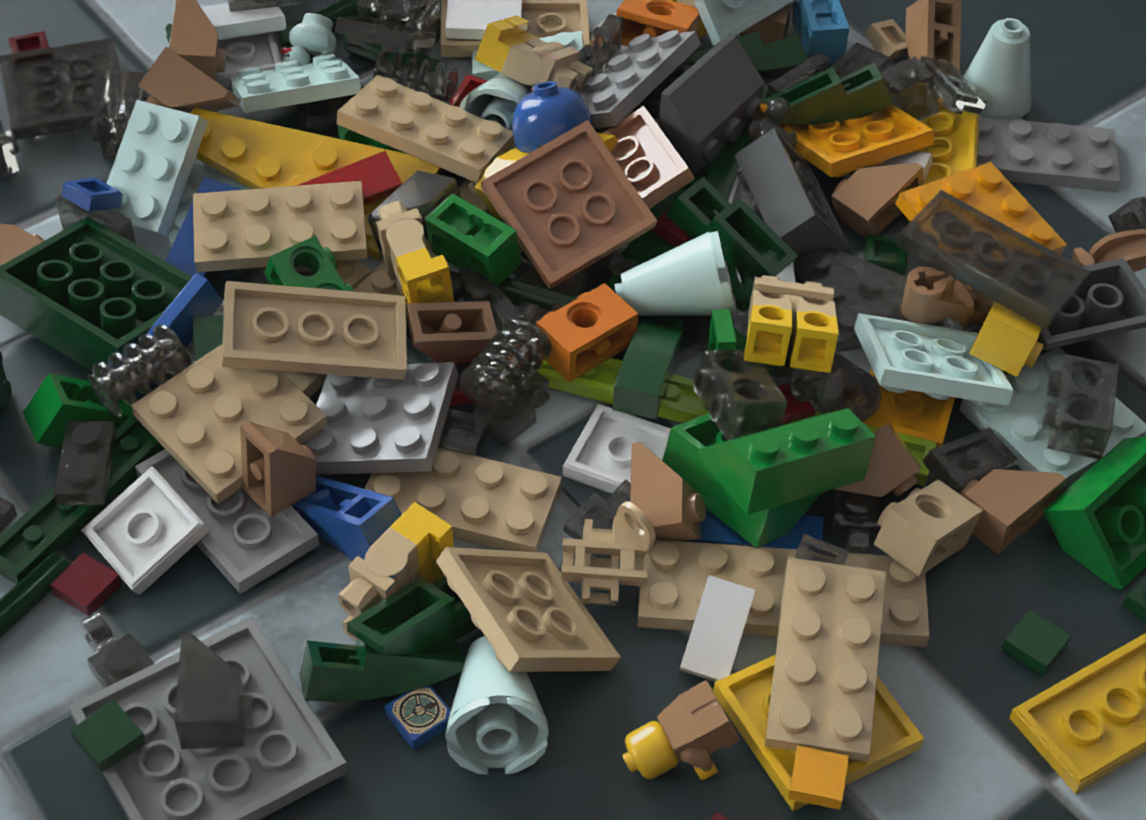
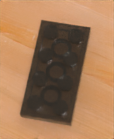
M940 190L900 232L896 243L897 246L913 254L915 257L922 259L1045 330L1051 326L1079 292L1090 274V271L943 190Z

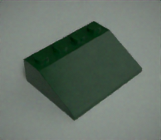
M87 216L0 266V315L111 384L123 387L113 375L114 372L192 279V276Z

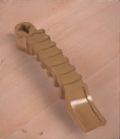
M1146 229L1129 230L1108 235L1094 244L1089 253L1081 247L1075 248L1071 267L1064 260L1056 258L1053 259L1050 273L1119 258H1125L1134 273L1145 269ZM1035 266L1031 268L1030 278L1048 273L1041 267ZM918 267L910 271L907 276L901 312L906 319L914 323L927 324L951 318L958 321L962 329H966L972 323H984L998 294L1006 295L1009 283L1001 278L989 283V286L985 284L978 288L967 290L956 279V273L952 270L939 271L932 267ZM1017 272L1011 275L1009 282L1027 278L1021 272Z

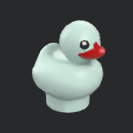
M305 14L302 23L295 25L289 33V41L293 47L280 50L281 54L284 55V61L295 60L301 66L310 63L309 55L334 54L337 42L334 34L331 32L333 22L320 14Z

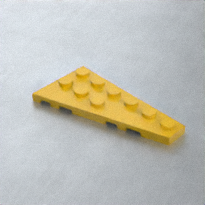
M195 107L190 112V114L200 116L208 121L196 159L250 189L296 186L386 151L402 182V191L364 206L367 255L378 261L383 256L376 224L377 221H380L378 208L398 200L403 201L407 211L417 208L443 171V168L406 153Z

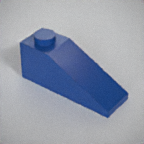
M316 476V491L291 505L318 536L352 561L357 556L365 560V554L368 549L402 515L394 497Z

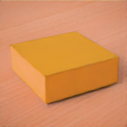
M797 745L788 799L840 810L849 756Z

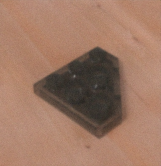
M831 247L797 253L798 257L793 261L795 277L800 284L808 281L822 283L823 287L834 288L833 301L835 303L839 332L835 353L862 348L854 330L858 313L909 321L901 312V304L907 281L906 276ZM947 318L927 323L926 325L952 329L954 320Z

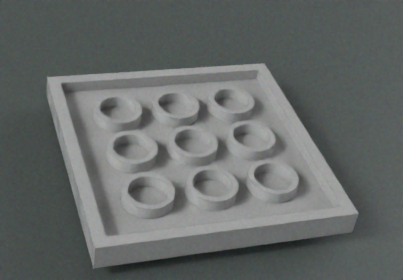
M252 616L68 706L72 719L77 725L115 700L143 732L146 743L103 772L128 820H260L348 773L345 759L308 702L304 700L303 694Z

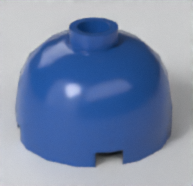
M554 81L534 85V92L524 96L516 105L512 120L515 147L519 151L526 153L538 149V146L549 143L587 120L593 127L588 104L582 96L569 88L558 87L557 82Z

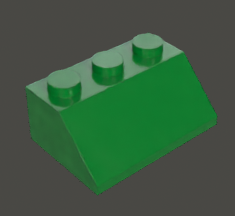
M734 404L672 427L662 461L702 495L707 510L756 548L788 534L822 494L818 493L746 515L699 460L697 451L703 447L767 430V428Z
M847 408L698 449L697 457L745 514L749 515L864 480L876 436Z
M1146 437L1124 438L1043 510L1061 549L1115 589H1124L1146 568Z

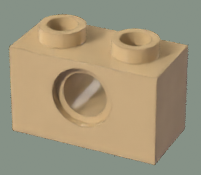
M936 480L923 489L915 488L906 499L899 503L892 502L884 509L878 520V525L881 526L874 545L919 577L966 546L983 510L940 480Z

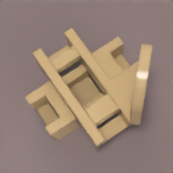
M627 501L618 507L612 529L592 528L593 519H585L583 540L563 538L562 581L581 582L580 600L583 604L616 606L619 597V585L641 587L648 578V571H643V561L645 554L652 549L656 532L644 512L633 503ZM630 515L640 523L643 530L636 525ZM591 554L610 555V559L591 557ZM590 589L609 590V594L590 593Z

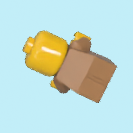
M705 680L680 694L669 706L663 709L657 716L659 722L650 721L630 732L625 737V745L628 752L622 756L632 773L638 770L647 780H652L677 766L679 759L682 763L685 762L693 765L700 780H705L718 773L710 754L724 746L730 747L739 742L740 739L708 681Z

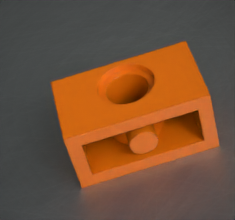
M624 0L617 8L613 43L630 47L629 42L640 35L649 34L650 37H655L671 30H678L679 33L696 31L698 36L701 17L697 8L669 0Z
M604 283L590 292L581 294L576 300L564 307L547 313L541 320L537 321L536 352L565 380L571 382L628 348L637 330L638 312Z

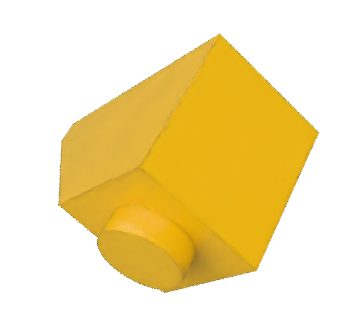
M998 294L969 354L1018 377L1024 365L1030 368L1033 367L1044 344L1037 341L1042 327L1007 297Z

